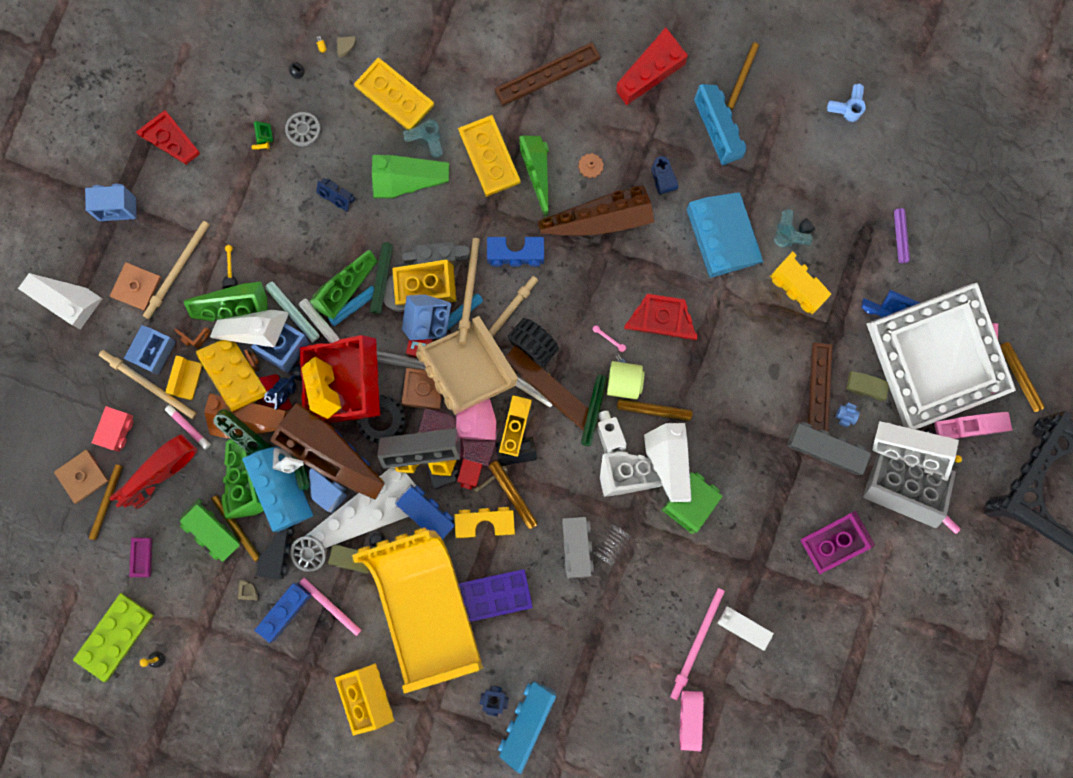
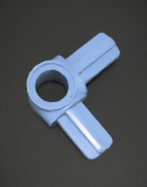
M854 84L851 99L846 103L829 101L827 111L843 114V117L850 122L857 121L865 111V102L862 100L864 86L862 84ZM851 108L856 109L858 113H854Z

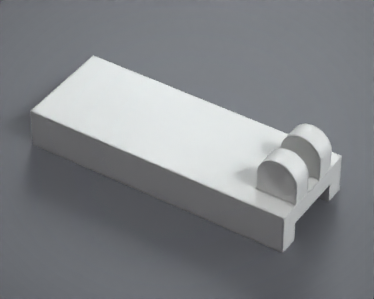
M728 606L725 607L722 616L717 622L720 626L765 651L774 634Z

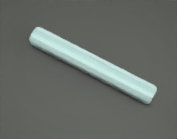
M268 283L265 289L284 311L289 313L288 315L312 342L318 340L320 335L275 283Z

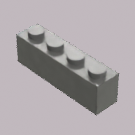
M805 422L793 426L786 445L789 448L855 475L864 474L871 455L870 452L865 451L866 447L859 444L854 446L848 444L847 439L831 437L829 432L819 429V431L814 430L812 425Z
M456 428L384 437L379 440L378 458L383 469L460 459L461 439Z

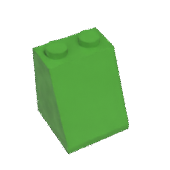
M697 472L695 474L689 473L691 502H671L669 499L661 509L691 534L698 532L722 498V495L719 494L720 490L712 484L710 486L704 482L705 478Z

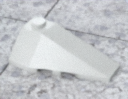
M31 273L27 275L18 288L80 330L102 301L101 297L85 287Z
M267 310L220 319L216 321L210 337L213 339L275 347L289 313Z
M665 423L644 435L645 451L648 458L651 459L653 468L658 473L662 481L661 484L670 501L691 502L685 423Z
M623 451L603 454L600 481L604 497L662 486V481L658 473L655 472L650 458H645L642 455H631Z

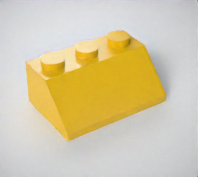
M376 663L335 678L353 735L376 730L394 722L392 710L389 706Z

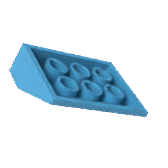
M740 192L711 196L689 202L686 210L709 278L764 262Z
M534 680L532 684H527L523 693L526 695L523 703L519 702L515 713L518 715L515 721H510L506 730L509 735L506 740L502 739L498 747V751H500L499 757L520 774L556 698L555 690Z

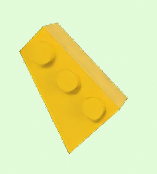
M792 251L770 277L777 287H782L786 291L789 298L797 300L805 312L813 314L830 297L831 293L817 277L812 278L806 272L808 267L805 264L801 266L794 259L797 255Z

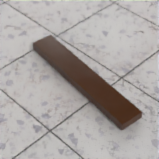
M591 42L494 88V91L502 106H505L599 61L601 57L595 45Z
M812 343L808 424L812 425L814 430L819 431V429L829 432L832 344Z
M515 345L505 356L513 371L584 431L589 408Z

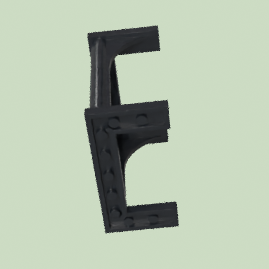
M1065 410L1039 418L1033 426L1035 429L1032 434L1038 438L1040 437V443L1031 450L1029 461L1025 462L1020 468L1021 474L1018 479L1016 478L1011 483L1009 494L990 498L985 504L986 510L984 514L988 517L1005 516L1016 520L1073 554V532L1060 525L1050 515L1042 495L1043 479L1048 468L1060 457L1073 453V420L1071 419L1073 414ZM1060 436L1064 437L1067 441L1068 446L1066 450H1062L1059 447L1058 439ZM1053 447L1056 450L1054 456L1050 454V452H1053ZM1033 480L1036 481L1035 488L1030 487L1034 483ZM1027 492H1034L1037 498L1034 502L1029 503L1024 500V495ZM1040 506V512L1037 509H1031V507Z

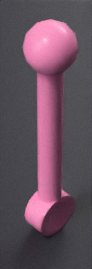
M598 325L593 326V331L595 333L598 332L611 343H613L615 346H617L620 352H624L626 350L625 345H620L619 343H617L615 340H613L611 337H609L607 334L601 331Z

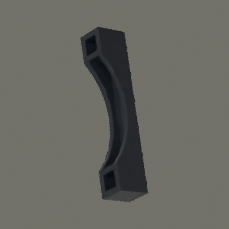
M294 525L276 533L272 543L259 556L256 576L284 579V575H287L288 564H286L287 556H290L291 544H289L290 536L294 534Z

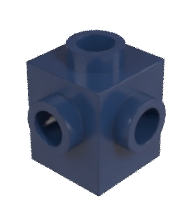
M490 686V689L486 688L485 693H481L479 705H483L482 711H485L486 715L490 716L502 714L503 709H507L509 697L505 696L506 691H502V687ZM493 696L498 698V702L495 704L491 702V697Z

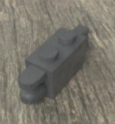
M454 242L416 245L412 252L402 253L403 263H413L415 265L448 260L453 266H457L456 261L468 260L470 250L466 245L455 246Z

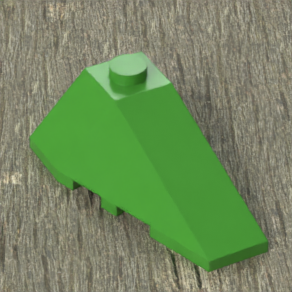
M520 136V152L544 217L548 216V145L546 141H542L541 136Z
M373 155L374 198L399 197L398 195L408 192L413 193L418 189L449 182L448 162L394 155Z
M367 250L323 284L309 301L312 306L321 314L334 320L378 262L373 253Z
M253 282L185 300L184 304L190 318L213 322L214 320L267 311V296L262 283Z
M232 439L226 441L224 464L227 468L226 476L223 477L225 494H222V505L226 519L254 516L264 511L242 458L250 454Z

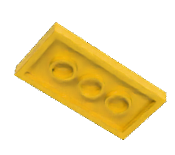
M379 57L354 83V86L409 132L434 107L433 101Z
M493 115L458 128L486 197L521 183Z
M221 340L196 351L197 357L231 412L264 397L267 391L236 342Z

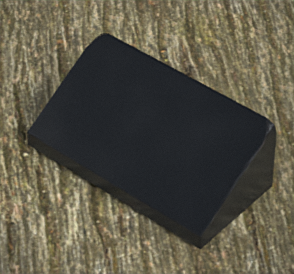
M533 437L522 439L518 457L499 452L501 442L495 443L498 462L501 466L537 460Z

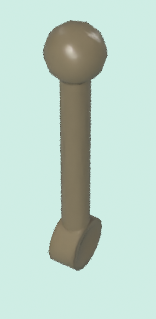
M502 466V468L504 469V471H505V473H506V472H507V467H506V466ZM493 475L492 477H490L480 486L476 487L473 491L475 493L479 492L483 487H485L487 484L495 479V476Z

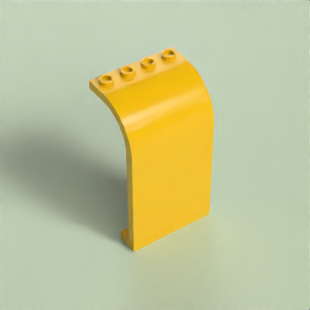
M426 528L414 531L415 535L408 537L407 534L395 537L396 541L391 543L388 540L379 542L377 547L370 549V546L360 548L357 554L352 555L354 563L361 562L368 567L376 582L405 685H402L404 694L483 669L447 548L437 532L433 530L427 531Z

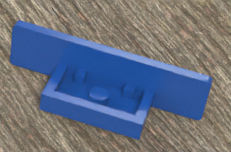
M889 290L881 305L863 298L861 308L868 314H876L882 318L920 302Z

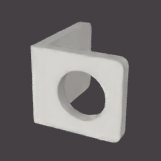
M279 448L273 450L274 470L292 473L303 465V461L293 459L292 455L285 450ZM279 454H282L286 458L279 461L278 456Z

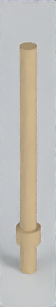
M206 221L201 223L157 294L150 299V304L142 315L149 320L156 308L161 306L163 297L210 225Z
M473 238L462 320L459 321L458 329L460 330L458 343L462 345L466 344L467 333L471 325L469 318L480 244L479 238Z
M532 276L526 285L518 290V295L490 328L489 332L492 337H494L522 300L530 295V290L538 282L536 277Z
M105 350L99 353V356L109 362L110 366L115 370L122 371L189 418L194 419L196 417V412L125 365L124 361L120 358L113 357Z

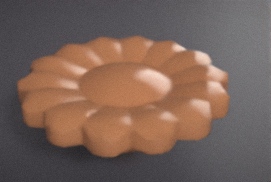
M591 153L581 157L578 168L584 177L596 178L603 171L604 163H602V159L598 155Z

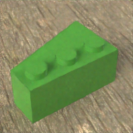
M198 498L181 514L180 526L185 532H191L195 536V541L203 547L205 545L210 550L209 554L215 560L220 559L223 562L240 546V541L224 524H221L214 517L215 514L212 511H208L201 505L202 501Z

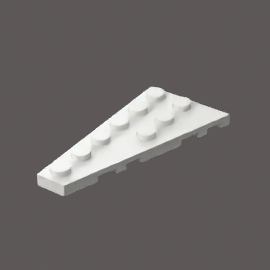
M394 467L389 468L379 476L385 482V485L376 500L358 493L305 536L312 535V537L317 538L320 542L322 541L325 548L407 518L409 516L395 505V501L410 484L414 487L416 485L407 473L396 472ZM319 546L315 548L317 551L321 550Z

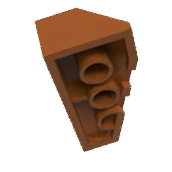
M209 394L204 411L209 434L229 439L225 433L216 427L213 421L219 410L225 409L230 411L222 396ZM254 403L231 412L255 433L261 434L275 432L279 423L287 415V411L275 410V408ZM234 429L237 435H243L242 430Z

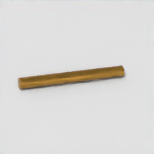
M752 43L726 106L731 111L736 104L759 48L758 43Z
M117 464L114 466L88 537L89 539H97L111 501L109 498L114 493L123 466Z
M215 495L211 498L212 502L254 562H257L260 556L236 520L234 518H225L222 501L218 495Z

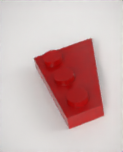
M166 110L135 132L138 136L185 165L201 154Z

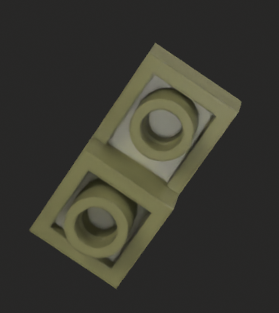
M849 372L846 390L860 396L868 395L879 401L887 399L889 388L887 381L859 372Z
M332 545L327 564L364 574L369 572L368 567L364 563H354L352 555L357 554L358 550Z

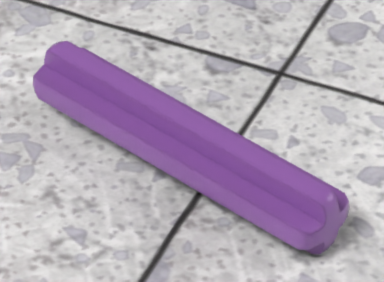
M899 208L894 211L898 262L908 263L910 255L906 213L904 208Z

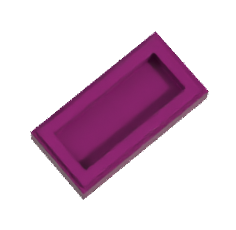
M131 538L129 577H151L153 538Z

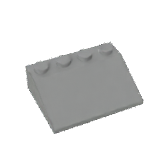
M878 453L868 478L863 498L937 528L947 517L956 472L951 470L948 481L941 479L939 474L934 472L932 475L924 472V468L917 465L911 467L906 465L904 460L900 458L894 460Z

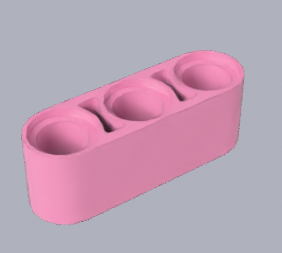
M682 691L680 750L701 751L703 692Z

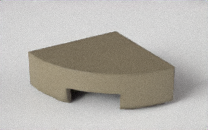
M337 37L338 57L346 56L355 47L356 37Z
M239 580L238 600H259L258 591L255 586L246 580Z

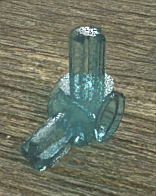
M432 119L426 120L424 123L419 124L417 128L403 131V137L406 142L423 138L425 142H428L432 157H439L443 154L439 142L441 137L439 125L436 121ZM432 126L435 132L429 134L425 131V128Z
M790 209L784 210L782 212L781 224L777 226L774 238L775 243L780 247L792 246L793 243L810 246L813 239L812 235L795 232L796 229L792 226L794 213Z

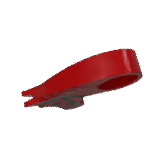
M184 435L174 437L152 454L126 484L109 499L111 501L118 500L117 507L122 505L125 508L131 505L136 509L143 507L151 499V494L156 486L183 469L197 453V448Z

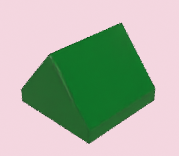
M254 121L257 144H265L267 141L269 143L273 142L271 125Z

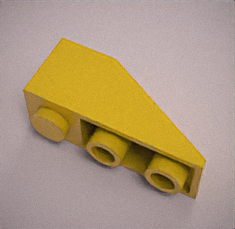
M512 396L499 452L518 457L530 412L531 399Z

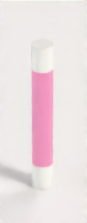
M171 405L165 408V411L205 450L210 447L211 444Z

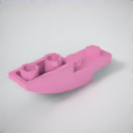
M1009 412L981 414L934 422L936 435L952 439L1012 431Z

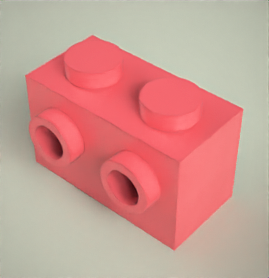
M105 407L92 443L120 452L126 444V435L133 426L134 421L132 419L134 416Z

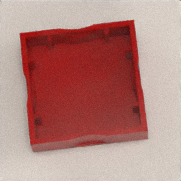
M360 335L340 339L329 344L320 343L300 347V367L303 383L302 406L328 424L380 416L376 338ZM314 357L332 366L335 380L328 387L338 393L341 408L328 419L311 411L309 407L302 367Z

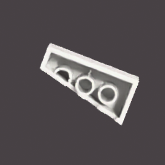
M879 421L872 451L894 460L900 458L904 460L906 465L911 467L917 465L924 468V472L931 475L934 472L941 475V479L948 481L956 457L959 440Z

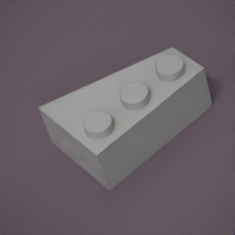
M586 517L563 518L566 578L590 577L591 572H594L593 560H590L589 553L592 552V542L588 541V533H591L590 521H586Z

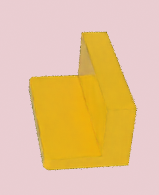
M176 356L165 393L193 400L203 365L187 360L184 357Z

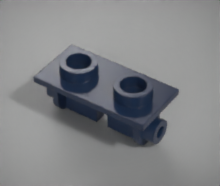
M323 178L322 181L318 180L316 193L332 202L336 207L348 212L349 203L353 204L355 201L353 194L344 188L338 192L339 185L330 179Z
M292 375L289 379L280 378L273 388L264 394V400L268 403H274L275 410L294 394L296 390L295 376Z

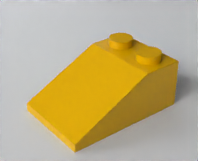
M448 260L392 268L396 306L405 305L407 295L425 294L450 303L457 302L454 266Z

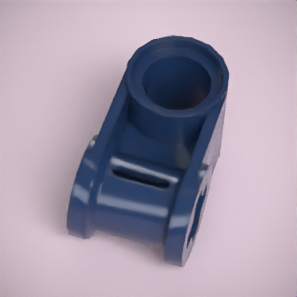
M664 156L657 157L651 167V173L658 194L662 195L678 190V182L669 159Z

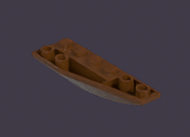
M634 186L624 191L617 190L611 194L539 220L538 224L540 232L544 234L595 235L654 223L651 201L645 187Z
M298 403L293 406L279 423L270 440L317 472L374 500L377 499L385 485V482L328 423Z

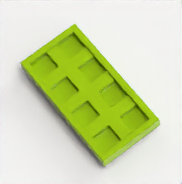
M120 593L76 654L73 661L104 683L107 682L154 615L125 594Z

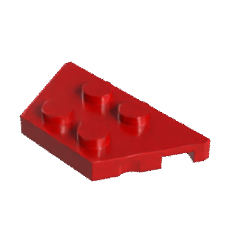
M647 294L624 326L626 330L697 340V333H695L685 299Z

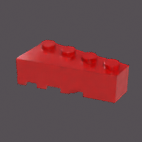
M666 27L617 83L616 92L626 105L636 100L686 64L687 53Z

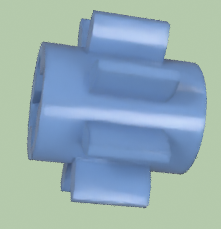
M849 402L845 406L840 405L835 417L840 420L838 424L844 427H848L850 424L855 425L860 412L855 410L857 406Z

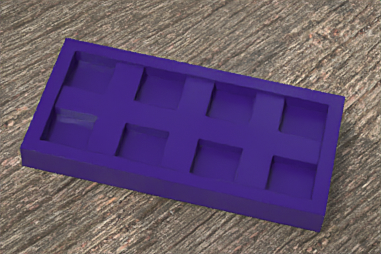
M524 569L459 583L470 622L533 608Z

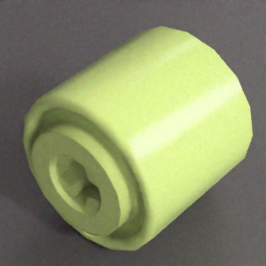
M612 361L607 395L638 399L639 394L642 393L645 372L643 371V366Z

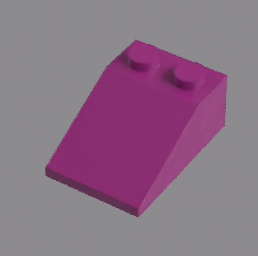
M856 510L800 540L819 574L871 549L875 545Z

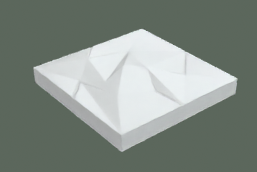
M971 283L866 323L904 427L916 430L1016 391L978 283Z

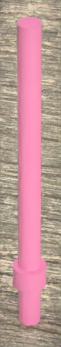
M720 588L717 589L681 673L675 679L676 684L670 695L675 700H678L683 686H686L689 680L687 679L725 593Z

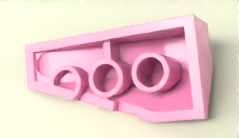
M490 398L457 414L456 429L460 439L496 440V418Z

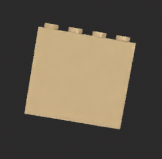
M479 316L472 319L465 345L458 343L460 330L425 346L421 342L418 343L416 352L418 360L424 363L429 378H433L436 390L439 394L442 393L447 408L452 410L455 415L514 387L518 379Z

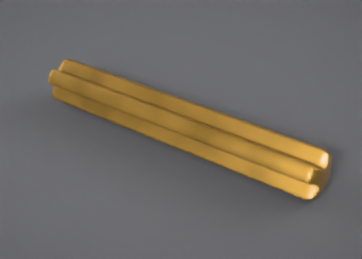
M1006 342L1000 345L1003 356L1034 412L1044 409L1045 406L1011 343Z
M619 399L617 402L618 410L690 421L693 415L692 410L624 399Z
M497 460L489 465L490 470L529 529L537 526L538 522Z

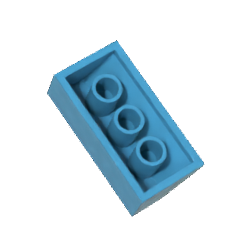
M699 85L694 101L721 164L725 165L743 158L746 152V145L743 140H740L738 135L739 129L737 124H734L731 119L732 113L730 108L725 105L724 93L722 90L719 91L717 85Z
M279 446L260 450L242 458L272 531L280 532L314 515L303 490H300L298 487L295 472L285 473L273 469V450L275 448L282 449ZM279 454L278 456L279 461L286 458L282 454Z

